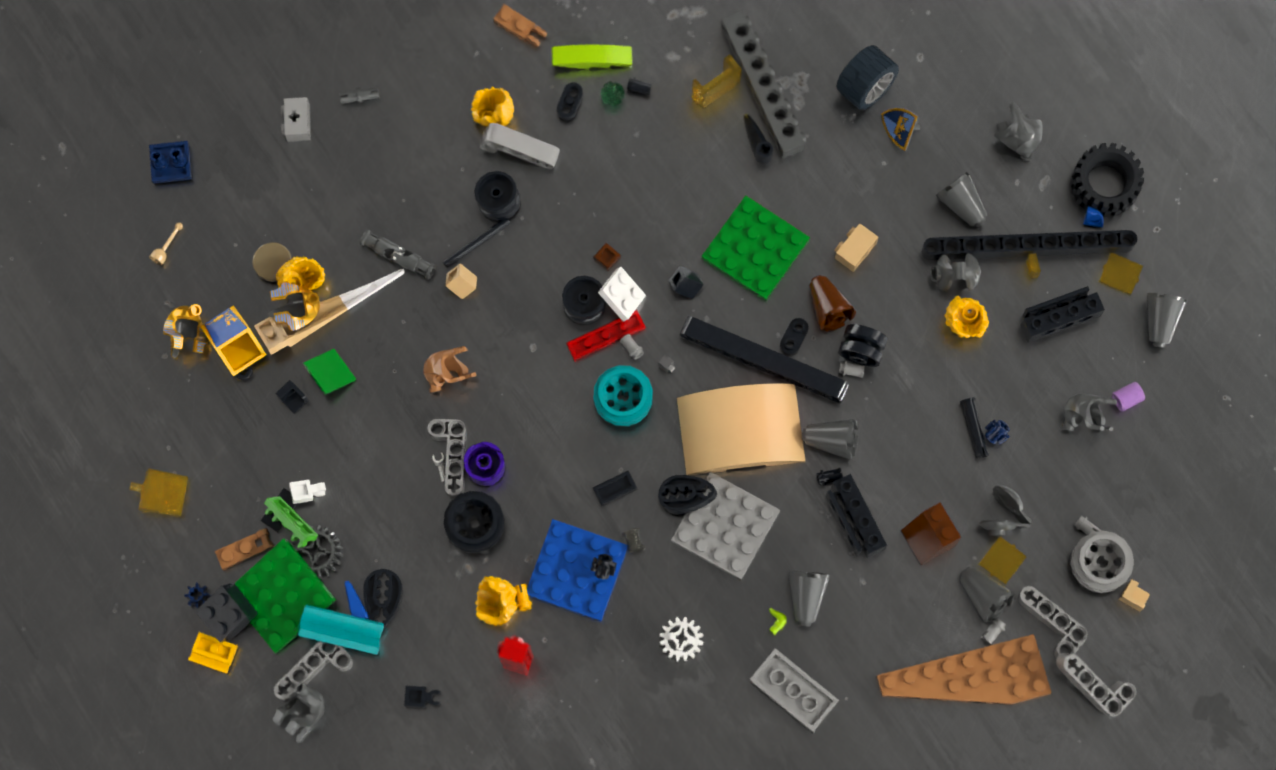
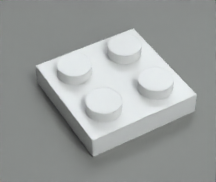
M622 267L617 268L598 292L623 322L630 318L646 296Z

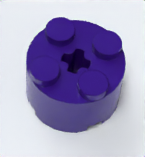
M481 442L471 446L466 451L464 467L472 482L481 486H492L502 478L505 472V461L502 452L495 444ZM488 461V466H481V462L485 463Z

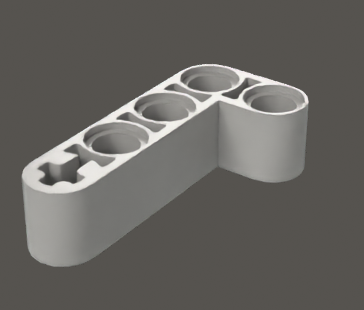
M490 123L485 128L479 146L484 151L495 153L497 150H500L547 169H554L560 149L556 146L497 123Z
M434 419L428 424V432L435 441H447L445 491L449 498L454 499L459 494L464 493L465 488L464 456L466 453L467 430L461 420ZM436 426L443 428L439 434H434L432 430ZM455 427L462 428V432L457 435L453 434L452 430ZM455 446L462 448L458 454H453L451 450ZM453 466H460L461 469L458 473L450 472ZM453 480H456V485L458 488L456 489V493H452L451 490L454 487Z
M1027 586L1020 591L1018 595L1019 604L1062 638L1054 649L1055 658L1057 659L1061 654L1060 647L1062 646L1068 648L1069 654H1075L1086 640L1087 630L1034 587ZM1029 593V594H1031L1032 596H1031L1030 599L1027 601V600H1025V597H1026V595ZM1037 599H1038L1039 602L1036 604L1035 607H1033L1032 605H1033V604L1037 601ZM1041 605L1047 606L1049 614H1042L1039 607ZM1056 618L1063 619L1065 627H1059L1056 624ZM1078 631L1081 634V640H1075L1072 632Z
M319 641L275 685L274 693L280 700L290 701L296 696L295 688L288 683L289 680L296 686L301 682L307 685L329 662L339 671L345 672L353 666V659L339 645L333 644V649L330 652H325L324 645L326 642ZM343 656L347 657V664L344 666H339V658ZM318 657L319 663L314 667L309 666L310 659ZM298 672H304V678L301 681H295L294 677ZM283 687L289 692L287 695L282 694L281 689Z
M1061 653L1057 657L1056 665L1059 670L1103 714L1119 715L1136 696L1135 686L1128 682L1116 681L1108 688L1077 655ZM1084 672L1085 679L1081 682L1080 675ZM1125 686L1126 693L1122 696L1121 689ZM1096 687H1098L1099 693L1097 696L1094 695V689ZM1112 701L1113 706L1111 710H1108V703Z

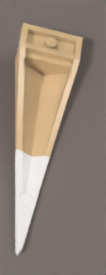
M400 269L362 287L321 301L317 316L310 323L297 330H289L287 324L275 323L274 317H268L254 325L272 355L288 345L291 347L403 275L405 271Z

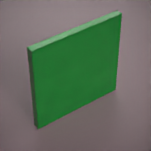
M335 349L303 363L325 395L356 381L355 376Z

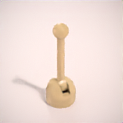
M176 223L175 230L162 249H155L150 254L149 258L158 265L164 264L167 258L165 250L177 232L183 228L182 223Z

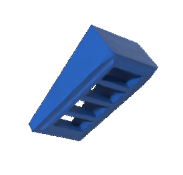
M345 581L344 585L351 616L370 620L354 587L349 581Z

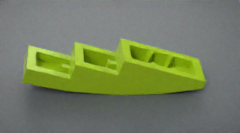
M567 45L552 47V66L589 69L590 67L610 68L611 66L630 67L632 65V50L630 46Z

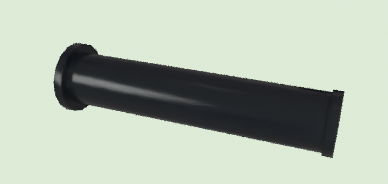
M972 397L961 400L960 404H963L976 458L980 459L981 457L989 456L974 402L976 398Z

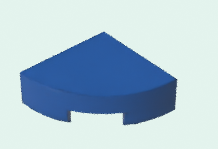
M1088 206L1084 217V225L1103 228L1104 219L1101 212Z

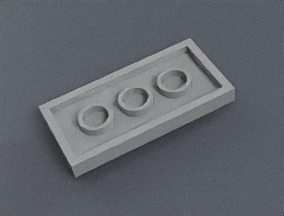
M776 648L749 679L751 683L812 733L839 701Z

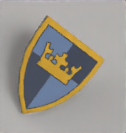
M893 108L881 113L883 125L888 136L899 148L906 151L913 131H919L921 128L920 124L917 123L919 116L903 108Z

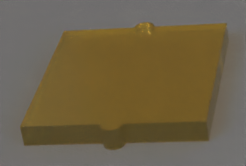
M1111 252L1106 265L1103 266L1104 270L1099 282L1131 295L1135 284L1139 282L1138 277L1143 265Z
M1000 536L979 565L990 572V576H995L1006 585L1027 556L1016 549L1014 544L1011 545Z

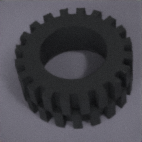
M1101 143L1098 149L1095 145L1090 148L1089 152L1086 150L1079 159L1072 174L1071 187H1074L1072 193L1074 197L1079 196L1077 203L1079 205L1085 203L1084 210L1086 211L1087 207L1090 206L1100 212H1104L1103 217H1109L1111 212L1116 216L1120 214L1121 210L1123 212L1128 210L1138 197L1144 183V178H1141L1144 174V169L1139 168L1141 164L1139 158L1134 161L1135 153L1132 151L1129 154L1126 153L1127 147L1123 145L1120 149H1117L1116 143H1111L1109 147L1106 146V143ZM1101 166L1117 170L1124 180V191L1112 197L1096 193L1089 183V173Z

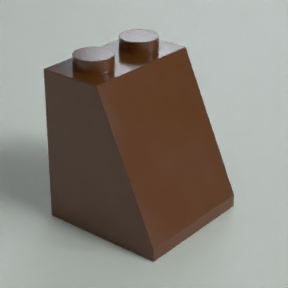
M941 502L923 511L901 530L920 565L952 549L961 538Z

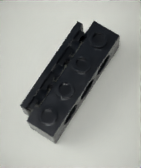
M1087 286L1026 308L1023 313L1024 319L1021 323V328L1027 342H1032L1101 317L1105 309L1098 293L1087 295L1090 290Z
M849 474L834 481L831 486L834 493L831 490L827 491L826 498L856 557L861 554L862 550L867 558L885 550L887 544L852 475ZM838 498L840 499V501H841V503H842V505H843V507H844V510H843L842 506L839 505V503H838V501H837ZM847 515H848V517H849L851 523H848V521H847V519H846ZM856 533H857V535H858L860 541H857L856 536H855Z

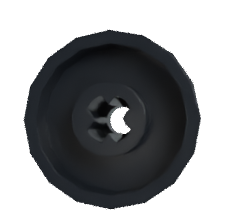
M501 171L488 172L476 183L474 189L475 199L483 215L490 220L501 221L510 218L519 209L521 202L520 193L515 181L507 173Z
M585 275L577 276L571 279L564 287L562 293L564 312L573 322L582 325L592 324L603 315L606 301L598 293L603 287L598 280Z
M858 324L847 325L843 336L846 340L841 342L838 354L844 359L868 367L879 366L882 358L880 351L885 349L888 339L886 335L867 326Z

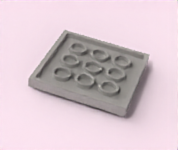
M710 472L706 481L713 484L716 488L717 497L708 505L686 513L671 542L742 580L780 513V509ZM709 488L704 492L705 496H708V493L711 492Z

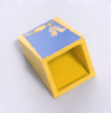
M234 305L201 326V329L233 376L267 355Z

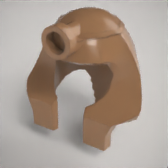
M465 346L435 352L427 358L424 363L423 373L430 383V393L440 391L445 381L453 383L477 376L476 372L468 373V368L454 356L468 351ZM455 371L459 377H453L449 372Z

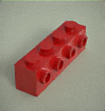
M517 636L505 637L504 642L500 641L497 650L504 669L527 676L533 659L530 645L524 643L523 639Z

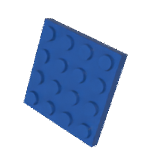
M552 519L527 587L528 596L602 622L628 545ZM600 554L610 555L613 558V562L617 563L614 576L610 575L608 579H599L594 575L595 571H591L593 558H598Z

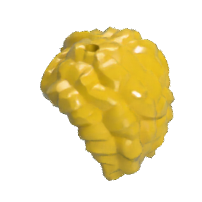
M491 87L490 90L485 88L484 90L476 91L473 103L471 104L473 121L486 127L490 123H497L502 126L508 125L511 118H513L514 112L513 101L508 91H503V88L495 89L494 87Z
M296 256L281 266L276 274L278 288L281 287V283L286 282L314 290L322 286L325 280L324 268L313 258L308 259L307 257Z
M959 295L949 302L946 314L944 315L946 325L951 327V331L960 338L965 337L967 339L970 336L980 338L989 324L987 311L983 305L979 304V301L972 298L961 299Z
M493 576L484 577L478 586V596L475 602L477 605L476 617L489 625L501 626L506 624L517 609L515 602L517 591L507 580Z

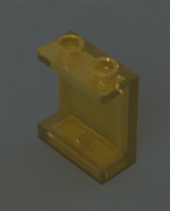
M730 54L726 56L723 61L722 74L704 86L697 79L692 81L691 97L697 105L700 104L704 109L740 84L741 67Z

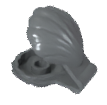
M969 253L965 257V262L951 263L948 256L944 254L938 258L936 265L932 266L930 276L932 281H935L939 289L944 292L949 290L953 280L959 279L965 280L967 288L971 291L977 287L980 281L981 269L977 259Z
M995 486L992 493L995 499L1005 509L1011 511L1022 524L1008 520H982L979 523L980 526L989 530V535L1005 536V531L1015 528H1029L1032 519L1023 512V503L1019 495L1009 487Z

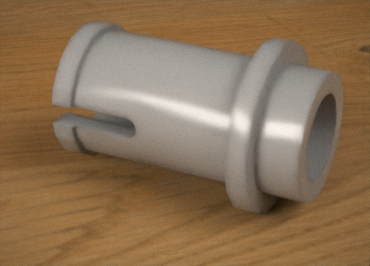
M630 334L625 335L620 340V343L629 352L630 358L637 360L643 355V348L637 345Z
M847 361L841 362L839 373L842 376L851 375L862 378L865 366L847 363Z
M1082 515L1074 524L1077 530L1080 529L1087 535L1091 532L1101 531V529L1087 520L1088 517L1084 518Z
M998 618L991 620L992 624L981 636L983 640L991 645L1000 632L1005 630L1006 624Z

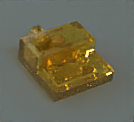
M148 469L145 474L144 483L131 482L129 490L141 492L139 510L180 517L188 477Z

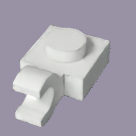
M310 480L289 483L293 504L313 501V495L317 497L325 495L326 487L324 482L310 485Z

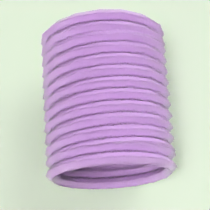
M1133 382L1113 392L1112 398L1116 399L1117 408L1123 412L1143 402L1145 395L1137 382Z

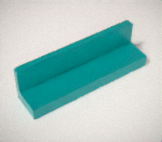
M305 605L299 622L298 636L377 655L384 624Z

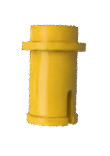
M521 584L522 593L520 592L519 585L515 586L517 591V608H519V611H527L531 609L532 601L529 600L527 585Z

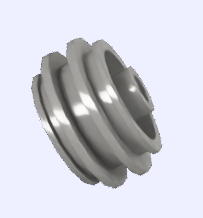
M1102 530L1091 532L1083 537L1073 549L1070 562L1073 575L1079 584L1090 591L1105 593L1116 590L1127 581L1132 574L1134 558L1131 548L1122 537L1116 533ZM1094 545L1098 551L1092 552L1090 547ZM1106 547L1111 548L1113 552L1108 553ZM1084 558H1088L1090 560L1089 565H1085ZM1118 559L1120 566H1115L1113 561ZM1096 560H1101L1105 567L1101 568L1100 564H1096ZM1111 572L1113 574V578H1107L1106 573Z

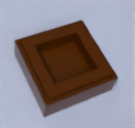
M605 243L593 256V259L609 271L620 259L621 255Z

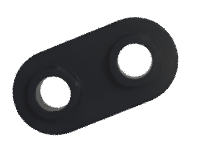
M572 82L565 86L557 105V114L561 119L570 120L576 115L583 97L581 85ZM572 92H576V93H577L576 96H571L570 94H571ZM565 109H569V110H570L569 113H564L563 111H564Z
M795 318L790 322L780 342V350L784 355L793 356L799 351L809 329L808 323L804 319ZM796 325H801V326H802V329H801V330H797V329L795 328V326H796ZM792 342L794 346L788 347L786 343Z

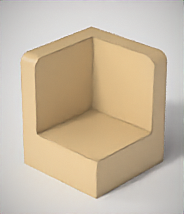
M461 263L446 274L445 286L461 299L476 289V275Z
M1131 579L1119 600L1141 612L1150 594L1137 587L1139 583Z

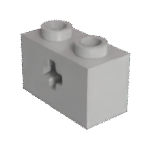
M307 97L284 99V105L281 106V116L284 117V124H281L282 135H285L287 142L311 140L310 104Z

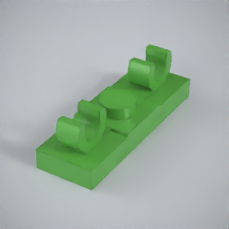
M280 496L266 499L264 504L268 508L265 514L271 515L274 513L272 521L280 520L286 529L294 533L291 536V541L300 539L298 548L305 547L307 542L316 540L318 534Z

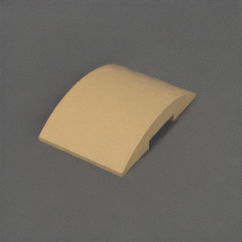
M795 384L734 386L698 392L677 398L686 475L724 472L726 469L760 465L775 466L805 462Z

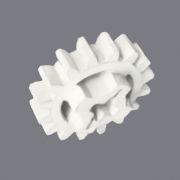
M676 617V623L669 620V627L663 626L665 633H660V637L664 639L660 642V646H665L663 653L669 652V659L676 656V662L680 660V657H683L685 662H687V656L694 659V652L700 653L698 646L703 645V641L699 640L703 637V633H698L700 626L694 627V620L687 623V617H684L683 622H680L678 617ZM680 627V630L677 632H671L674 628ZM687 628L693 632L695 638L688 634ZM682 631H684V639L687 641H683L681 648H679V640L676 638H680ZM668 641L675 645L676 651L669 646ZM686 647H692L689 651L683 652V649Z

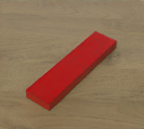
M636 310L628 320L623 322L618 318L567 342L566 345L575 362L620 341L627 334L633 335L646 329Z

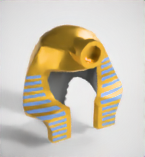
M283 282L281 287L270 291L272 301L286 299V297L289 299L287 305L271 310L268 313L269 317L275 318V323L287 324L289 330L294 331L304 327L319 312V296L308 288Z
M198 304L175 308L165 321L163 334L171 337V356L173 358L178 357L183 346V340L187 337L194 339L193 352L203 353L205 344L209 342L201 329L203 325L200 318L201 307Z

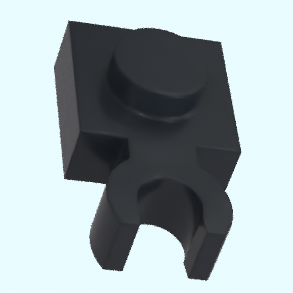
M406 686L404 706L425 708L426 702L433 706H439L440 702L433 701L432 697L435 694L441 695V692L439 690H432L426 693L427 687Z

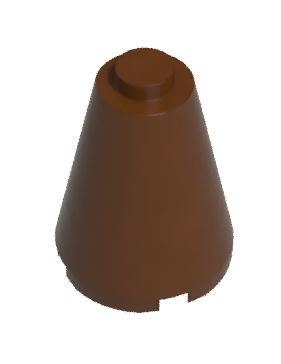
M818 275L811 280L809 287L818 325L821 330L823 328L827 332L837 330L845 326L844 321L848 318L851 321L855 317V308L826 276Z

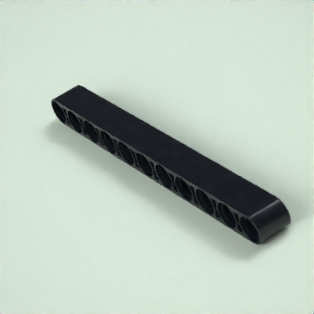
M1132 230L932 237L925 240L922 247V256L927 260H938L944 254L949 259H965L967 253L975 258L1127 253L1134 248L1138 238ZM1103 239L1110 240L1112 245H1106ZM1123 239H1129L1131 241V244H1125L1123 242ZM1083 240L1091 241L1092 246L1085 245ZM1064 241H1070L1073 244V246H1066L1064 244ZM1025 242L1032 243L1034 247H1026ZM1044 242H1051L1053 247H1047ZM988 243L992 244L995 249L989 250L985 245ZM1005 243L1013 244L1014 248L1008 249ZM952 245L956 250L949 251L946 246ZM966 245H973L975 250H968ZM933 246L936 251L930 252L926 247Z

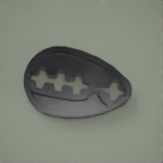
M674 475L667 478L661 484L658 497L660 503L668 512L683 514L708 505L717 497V490L713 484L702 478L690 475ZM709 488L711 492L708 493V496H705L704 492ZM687 490H690L692 494H689L686 498L684 494L687 493ZM670 491L672 495L669 496V499H666L665 495ZM680 491L682 494H680L679 497L676 498L674 495H676L677 492Z
M378 569L367 576L363 586V597L367 613L371 621L379 622L375 619L380 616L381 609H383V616L386 618V620L382 621L384 628L395 617L403 592L400 578L391 570ZM383 574H386L389 580L385 581V586L389 589L384 591V595L388 600H384V603L381 604L377 597H381V591L378 590V587L382 586V582L378 579Z

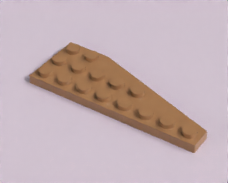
M1034 634L876 676L881 694L886 697H910L1012 705L1052 693Z

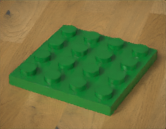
M745 195L705 250L701 259L766 301L806 246L810 237Z
M283 538L235 582V585L258 612V615L250 623L274 653H279L298 635L299 622L305 605L327 609L336 601L287 538Z

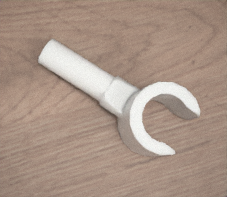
M441 452L442 459L436 461L433 454L432 459L434 464L438 466L441 481L445 482L443 466L445 464V457Z

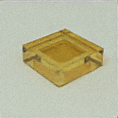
M1036 253L1029 254L1026 260L1031 279L1037 278L1041 272Z

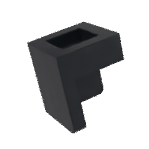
M679 266L669 279L674 292L693 299L703 286L698 273Z
M291 380L275 393L278 399L294 414L309 401L306 395Z

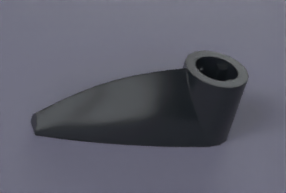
M745 114L743 116L745 128L754 156L759 163L766 164L772 159L773 146L765 139L751 116Z

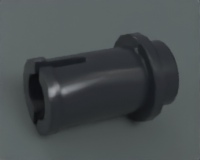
M636 77L629 78L626 89H629V92L636 91L648 96L652 84L636 80Z
M841 468L824 472L820 470V473L816 474L818 484L826 486V483L842 478Z

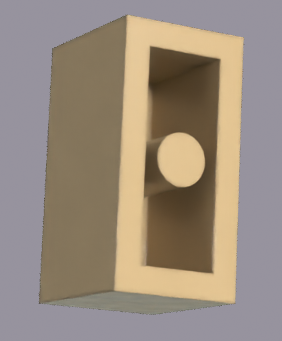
M859 224L856 228L852 227L847 234L848 239L845 242L841 241L835 249V259L852 272L857 269L877 244L879 238L862 224Z

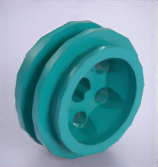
M618 365L607 369L599 376L594 386V404L598 414L605 421L615 426H630L640 422L648 414L652 406L653 389L649 379L641 370L632 366ZM626 380L627 383L625 385H621L619 381ZM609 386L614 388L612 393L606 391ZM634 386H638L640 390L638 392H634L632 388ZM623 395V397H628V400L624 401L623 399L619 400L618 398L619 396ZM638 400L640 402L638 406H633V401ZM613 401L614 406L609 407L607 402Z

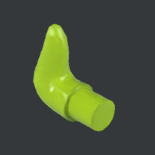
M769 608L772 616L777 619L769 629L775 635L784 627L787 617L784 613Z

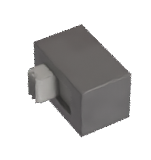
M666 354L658 362V367L666 373L668 371L672 373L675 369L673 366L674 360Z

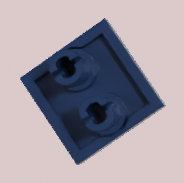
M188 140L149 145L153 184L192 179Z

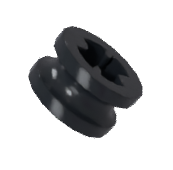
M251 365L246 368L248 372H245V375L239 372L236 374V377L243 381L251 378L253 375Z

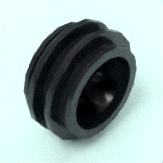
M468 491L459 494L449 503L444 513L443 525L448 539L455 547L465 552L479 553L490 549L499 541L504 531L505 519L500 505L492 496L480 491ZM474 506V510L469 512L467 507ZM486 508L489 510L487 515H482V509ZM457 516H463V521L457 522ZM477 520L479 526L472 528L471 522ZM487 523H492L490 530L485 528ZM461 530H466V531H467V535H466V536L460 535V531H461ZM482 535L480 538H474V536Z

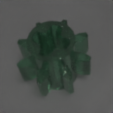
M611 81L604 84V88L601 89L602 100L609 105L613 103L614 106L622 102L621 99L624 98L625 94L623 86L620 83H612Z

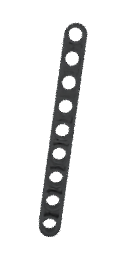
M691 316L686 318L679 334L688 341L837 403H842L849 387V383L841 378Z

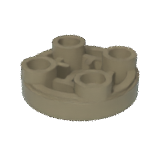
M266 243L256 250L253 256V268L261 279L275 282L277 281L276 274L284 263L292 259L289 250L282 244Z

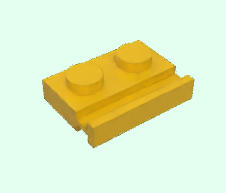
M199 632L188 660L228 674V669L231 666L238 646L226 641L220 643L217 638Z

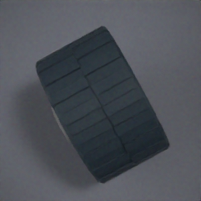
M868 46L856 54L845 66L837 80L836 88L859 110H865L875 104L889 90L897 77L899 66L877 46Z

